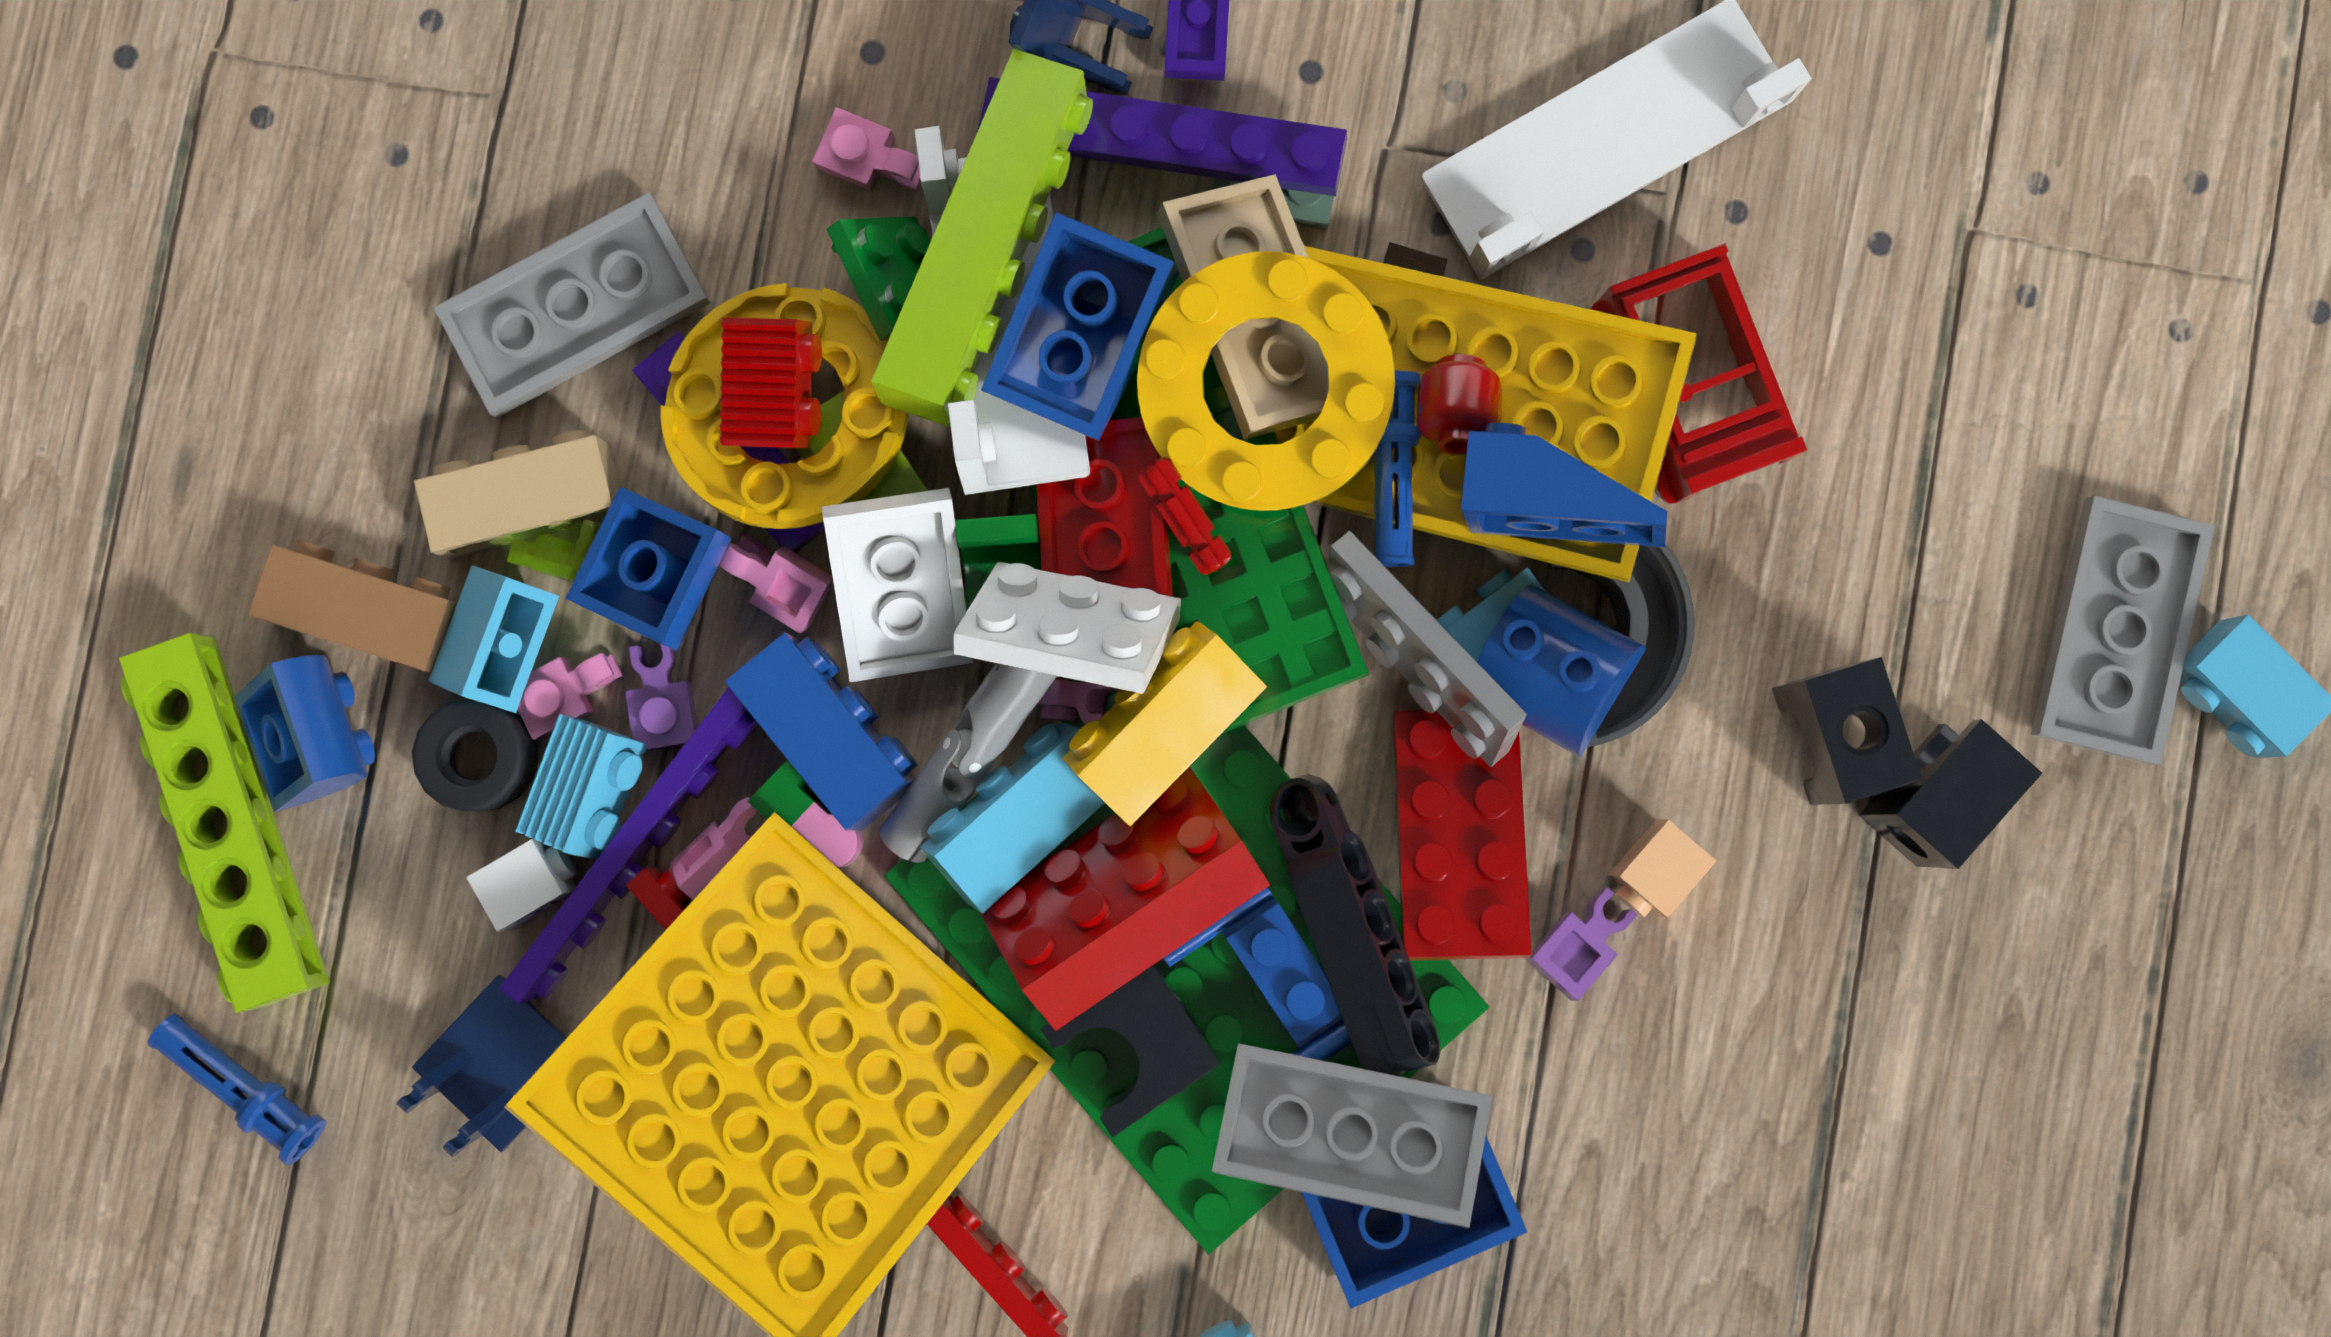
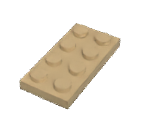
M1276 174L1162 202L1157 212L1183 282L1201 269L1219 260L1249 252H1286L1309 258ZM1277 318L1253 319L1228 330L1211 349L1210 353L1244 440L1316 420L1321 414L1329 392L1328 364L1319 344L1301 327Z

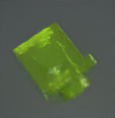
M584 520L574 554H571L574 543L537 532L534 543L514 538L507 562L524 569L573 582L601 524Z

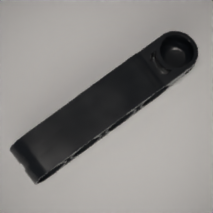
M1310 774L1289 779L1280 785L1273 795L1269 808L1270 823L1286 862L1290 884L1362 1068L1398 1076L1405 1071L1410 1072L1435 1065L1439 1060L1441 1052L1437 1029L1362 840L1356 833L1350 830L1338 796L1328 782ZM1281 809L1283 810L1285 821L1281 818Z

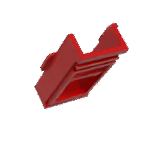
M1726 243L1614 284L1590 308V310L1640 321L1634 307L1636 304L1704 279L1707 280L1729 335L1730 346L1739 367L1692 385L1684 383L1679 402L1685 403L1692 398L1693 394L1743 376L1746 386L1751 391L1756 407L1684 433L1678 416L1675 414L1656 484L1662 500L1668 504H1676L1689 499L1702 490L1777 462L1779 464L1785 463L1808 451L1803 437H1799L1735 277L1727 256L1729 251Z

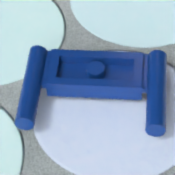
M1268 887L1163 958L1168 966L1171 967L1222 932L1299 1047L1290 1054L1326 1061L1352 1043L1325 972Z

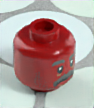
M1452 354L1439 359L1436 365H1433L1422 374L1418 386L1417 427L1420 433L1429 441L1438 444V448L1445 453L1454 455L1467 454L1469 431L1485 432L1487 424L1501 423L1502 384L1498 374L1486 366L1485 361L1473 355Z

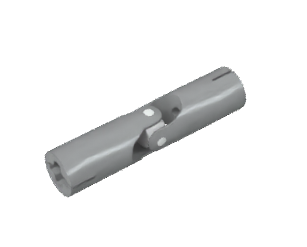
M999 663L993 666L960 714V719L954 728L945 735L879 829L882 841L893 853L909 861L910 859L911 862L916 863L924 862L927 859V856L919 847L930 838L927 833L930 826L947 811L953 808H957L959 811L962 810L974 793L976 786L992 768L996 757L1007 747L1055 680L1056 675ZM952 762V763H953L956 767H958V768H947V767H948L949 764Z

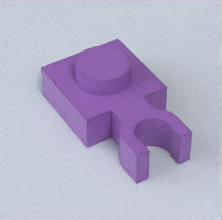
M662 644L660 646L663 658L661 663L653 668H649L645 664L643 647H629L632 667L640 674L643 688L625 691L633 739L645 743L647 751L685 745L698 728L691 682L685 680L672 683L671 674L676 665L675 650Z
M1608 887L1600 888L1587 904V914L1583 921L1573 912L1564 913L1532 950V955L1526 958L1570 1001H1579L1618 955L1604 941L1610 934L1626 929L1637 916L1632 909H1626L1619 914L1614 922L1607 920L1603 913V906L1614 894Z

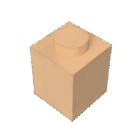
M1656 819L1608 876L1621 886L1615 892V895L1636 914L1644 918L1650 911L1655 916L1668 918L1715 864L1716 860L1669 819Z

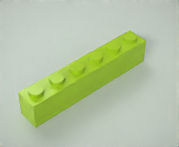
M1013 48L871 382L881 404L951 428L948 403L974 399L978 386V375L975 374L982 354H991L997 344L1002 327V319L998 317L1006 297L1013 299L1020 289L1025 272V263L1021 260L1029 242L1037 243L1042 236L1048 216V208L1044 205L1052 187L1059 189L1063 185L1070 165L1071 156L1070 152H1067L1075 133L1079 135L1084 133L1091 117L1093 100L1087 97L1084 72L1082 70Z

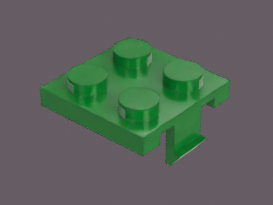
M915 216L839 219L826 229L833 242L832 251L833 253H838L879 340H889L929 247L930 238L919 225Z

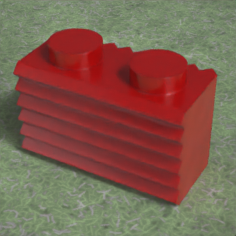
M723 317L721 322L723 328L721 352L723 356L721 359L722 372L720 374L722 379L720 387L722 392L720 399L722 406L720 411L722 419L720 424L722 432L720 436L721 445L810 448V436L818 434L821 424L819 400L811 398L812 372H818L822 362V343L818 334H812L813 322L798 319Z

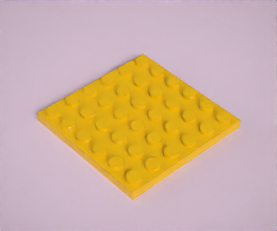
M774 812L505 1105V1108L768 1336L837 1337L1055 1063V1060Z

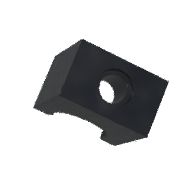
M1882 657L1844 665L1772 688L1778 709L1782 712L1790 710L1803 729L1810 748L1814 775L1803 783L1810 805L1847 804L1922 780ZM1849 715L1859 718L1865 727V738L1858 748H1853L1849 745L1843 736L1844 721Z
M1982 719L1973 720L1960 735L1946 723L1938 724L1914 752L1922 780L1877 794L1859 816L1916 867L1959 869L2042 775V772Z
M1156 963L1057 1031L1052 1028L1048 1021L1044 1022L1040 1029L1052 1048L1065 1046L1076 1034L1090 1028H1109L1121 1033L1133 1045L1139 1059V1071L1135 1081L1123 1093L1109 1098L1102 1108L1100 1120L1112 1138L1220 1065L1217 1053Z

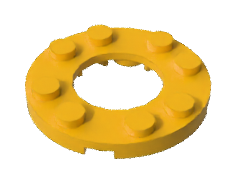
M1275 251L1249 252L1219 260L1201 269L1176 288L1155 315L1142 345L1137 375L1138 400L1145 428L1161 458L1166 456L1171 459L1182 476L1181 479L1199 493L1229 506L1246 510L1278 511L1305 505L1328 496L1346 484L1368 462L1377 449L1390 420L1395 394V367L1389 339L1379 316L1366 297L1347 278L1334 269L1301 255ZM1277 318L1301 327L1319 344L1328 364L1329 392L1321 414L1303 434L1282 444L1253 445L1232 437L1214 421L1204 399L1203 371L1211 349L1228 330L1253 319Z
M787 283L772 284L743 292L725 301L702 318L689 332L675 353L668 369L672 375L667 390L665 406L661 405V426L666 449L678 473L695 493L720 513L736 521L762 528L788 529L813 525L824 521L822 506L862 500L877 486L891 468L905 438L909 420V413L881 404L871 382L888 340H879L865 309L860 304L845 295L822 287L821 291L810 288H790ZM723 317L798 319L813 322L812 334L820 336L822 358L837 371L845 388L842 421L837 433L831 437L832 439L819 453L802 461L799 460L797 463L776 464L752 458L740 446L721 445L720 436L722 432L720 424L722 419L720 411L722 406L720 399L722 392L720 387L722 379L720 374L722 372L721 359L723 356L721 352L723 344L721 322Z

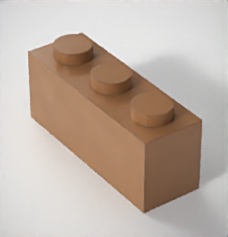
M297 540L294 551L271 544L247 614L248 616L422 671L432 672L457 602L448 600L450 587L414 576L411 587L390 582L393 569L358 558L355 559L352 569L331 563L335 551L301 540Z

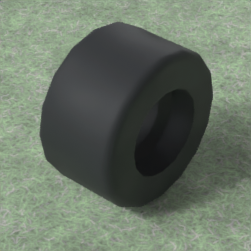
M472 699L450 702L431 713L418 730L412 749L414 774L424 792L442 806L463 812L501 809L518 799L532 782L538 762L536 740L532 739L523 719L519 715ZM473 732H481L493 739L497 750L494 770L490 775L480 780L465 778L458 772L455 764L457 744L462 737Z

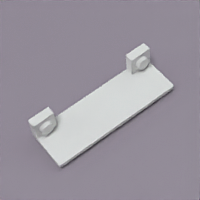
M1724 0L1423 173L1421 182L1481 281L1788 105L1812 78L1800 58L1779 69L1768 55L1736 0Z
M939 126L915 129L920 178L930 215L932 237L966 158L958 159L956 149L945 150ZM1050 193L1044 205L1048 208V216L1042 236L1037 243L1029 242L1021 260L1025 263V272L1020 289L1013 299L1006 297L998 317L1002 319V327L997 344L991 354H982L975 374L978 375V386L973 400L948 403L954 458L965 495L1083 478L1090 474L1085 435L981 391L1052 222L1053 210Z

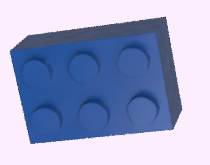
M784 632L724 682L845 831L864 830L902 798L915 779L911 771L918 766V763L896 737L892 739L889 735H886L882 738L872 723L880 717L857 689L853 691L849 686L842 689L833 678L841 669L818 642L814 644L809 637L801 641Z
M1487 1136L1484 1142L1469 1228L1301 1192L1350 1309L1527 1233V1229Z

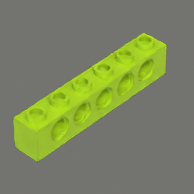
M187 633L119 657L124 673L120 680L121 690L128 705L136 710L143 731V734L140 736V748L147 763L156 770L162 789L159 795V806L165 820L175 828L182 849L178 854L179 867L185 880L194 886L201 907L197 915L198 925L206 941L213 944L220 965L217 971V982L226 1001L232 1003L235 1013L263 1008L330 984L269 797L233 698L235 694L216 638ZM184 693L189 702V710L186 717L181 722H178L174 716L173 707L178 696ZM200 751H203L208 759V770L206 775L199 781L193 773L192 764L195 756ZM219 809L225 813L228 820L227 831L221 839L214 835L211 827L212 818ZM238 867L244 871L247 877V888L240 898L233 893L230 884L231 876ZM256 926L264 931L267 938V946L261 957L257 956L250 946V934Z

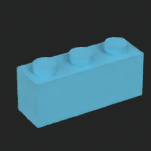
M1060 722L1056 726L1050 723L1037 730L1024 743L1023 749L1026 753L1008 769L1003 765L991 771L976 786L975 790L979 794L961 811L957 808L947 811L928 829L927 833L930 838L919 848L963 900L979 912L984 913L1105 803L1061 759L1070 750V741L1079 730V727Z

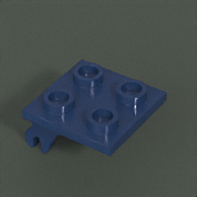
M1024 0L1023 5L1016 8L1010 22V38L1008 41L1012 48L1082 70L1085 80L1118 94H1128L1132 82L1126 80L1127 74L1070 48L1083 17L1120 29L1130 36L1144 40L1150 38L1154 28L1151 25H1147L1148 18L1108 0Z
M497 975L415 1062L412 1068L422 1078L412 1085L414 1090L411 1093L401 1097L397 1102V1105L405 1113H409L424 1100L441 1092L469 1119L458 1130L459 1134L443 1146V1149L451 1157L456 1156L467 1145L481 1136H484L499 1152H503L527 1126L505 1108V1105L567 1039L530 1001L518 1004L499 990L506 980L502 975Z

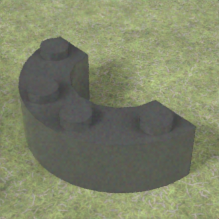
M1639 545L1629 583L1547 562V567L1550 569L1572 570L1593 580L1609 598L1617 621L1616 630L1646 647V651L1587 747L1619 739L1645 724L1671 698L1686 671L1694 641V607L1686 577L1667 545L1665 547Z

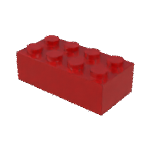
M1189 766L1131 826L1115 813L1029 871L984 913L980 912L1021 990L1052 1028L1057 1031L1270 886V883L1238 834Z

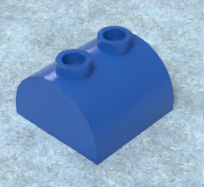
M619 487L565 599L678 651L732 538L711 526L623 487Z
M1531 584L1525 587L1504 611L1488 637L1477 663L1527 714L1522 724L1523 726L1581 758L1646 651V647Z
M309 655L272 662L233 697L273 812L302 805L336 793L360 782L368 776L366 765L372 764L375 759L373 742L366 730H352L345 708L352 707L354 704L352 683L345 672L332 673L326 656Z

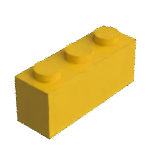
M1196 621L1190 628H1182L1170 637L1144 694L1119 689L1115 696L1116 703L1099 721H1090L1080 728L1070 741V750L1061 759L1120 818L1131 826L1267 686L1216 633Z

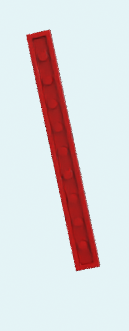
M659 867L644 868L626 884V887L665 930L690 904L689 900L691 898L678 887L670 868L664 873ZM958 1194L953 1199L949 1195L928 1221L927 1225L1026 1337H1067L1068 1327L1063 1321L1068 1317V1314L1060 1302L1045 1288H1042L1038 1293L1021 1275L1026 1270L1022 1260L1005 1242L1000 1241L995 1246L979 1228L984 1223V1220L967 1198Z

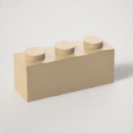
M575 430L554 436L552 438V446L530 451L527 445L510 446L493 452V461L471 466L469 461L459 460L433 467L434 476L414 480L431 553L448 559H454L603 521L620 487L611 445L597 435L590 436L587 430Z

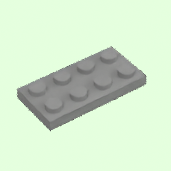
M648 192L433 307L489 414L498 418L711 304L658 203L651 193Z
M2095 495L2084 499L2031 736L2147 765L2162 764L2215 525Z
M1349 530L1331 545L1327 563L1330 571L1329 574L1337 589L1349 622H1352L1367 637L1365 641L1366 646L1381 665L1388 669L1394 666L1408 680V690L1415 701L1429 713L1437 711L1453 728L1451 729V735L1457 745L1471 758L1476 759L1480 756L1491 768L1509 752L1527 714Z
M1238 1043L1212 1172L1469 1228L1493 1096Z

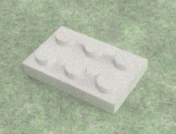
M949 488L822 506L849 681L856 682L973 663L970 657L954 654V631L966 614V605L956 539L953 503Z
M997 562L954 631V654L1144 694L1170 637L1180 620L1181 598L1157 594L1145 588L1132 589L1097 582L1086 576H1067L1037 570L1026 564Z

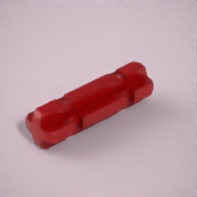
M1165 456L1154 460L1140 471L1138 480L1150 498L1156 494L1160 500L1155 506L1182 547L1184 548L1187 545L1191 547L1192 551L1189 552L1188 556L1198 571L1203 575L1217 571L1231 559V551L1220 535L1213 537L1210 531L1215 527L1188 485L1186 484L1181 487L1177 482L1182 476L1171 459Z

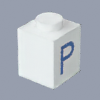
M531 839L466 878L494 928L499 932L516 929L567 899L576 888L572 877L577 875V871L569 854Z

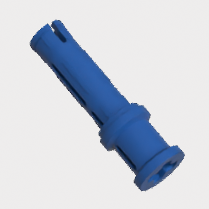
M1395 370L1393 417L1391 412L1385 433L1374 452L1375 557L1384 567L1414 565L1412 447L1417 446L1418 440L1421 439V433L1415 425V388L1419 386L1421 375L1412 371ZM1392 449H1394V462L1392 461ZM1392 478L1394 479L1395 529L1393 528Z
M175 1013L168 1016L151 1033L147 1042L151 1048L157 1049L192 1077L195 1082L235 1111V1120L238 1122L237 1126L245 1133L256 1132L280 1151L278 1159L285 1165H291L299 1160L314 1145L325 1129L326 1120L319 1114L310 1117L285 1097L286 1089L281 1084L271 1081L263 1084L230 1058L223 1050L216 1047L184 1022L183 1018ZM193 1053H195L207 1064H209L212 1068H214L221 1075H223L226 1078V1080L222 1078L219 1074H217L215 1071H213L210 1067H208L205 1063H203L200 1059H198Z

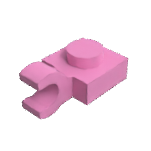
M835 108L812 160L816 169L869 191L872 190L878 175L914 191H917L921 182L918 156L899 148H890L895 138L891 129L840 108Z
M745 534L741 537L738 545L733 543L729 545L720 563L724 570L756 587L749 603L799 634H802L810 627L833 584V576L785 546L777 550L771 557L768 549L762 543Z
M604 653L597 654L579 664L574 670L567 658L558 657L530 673L517 709L532 739L542 740L551 735L559 713L578 719L594 713L587 695L619 680L624 675L613 654L605 656Z
M1054 680L1036 706L1041 707V719L1077 722L1079 714L1081 720L1087 724L1093 720L1099 721L1106 714L1104 711L1106 696L1110 692L1117 693L1119 689L1089 682Z
M749 797L739 801L732 808L728 818L720 826L713 821L669 863L678 887L692 900L698 896L759 829L750 830L745 828L746 822L758 812L747 802L750 799Z

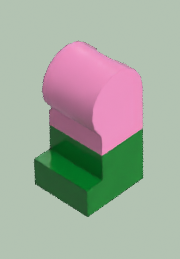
M787 759L747 802L766 820L775 812L837 868L848 866L862 852L864 843L862 830L845 831L823 802L806 787V781Z

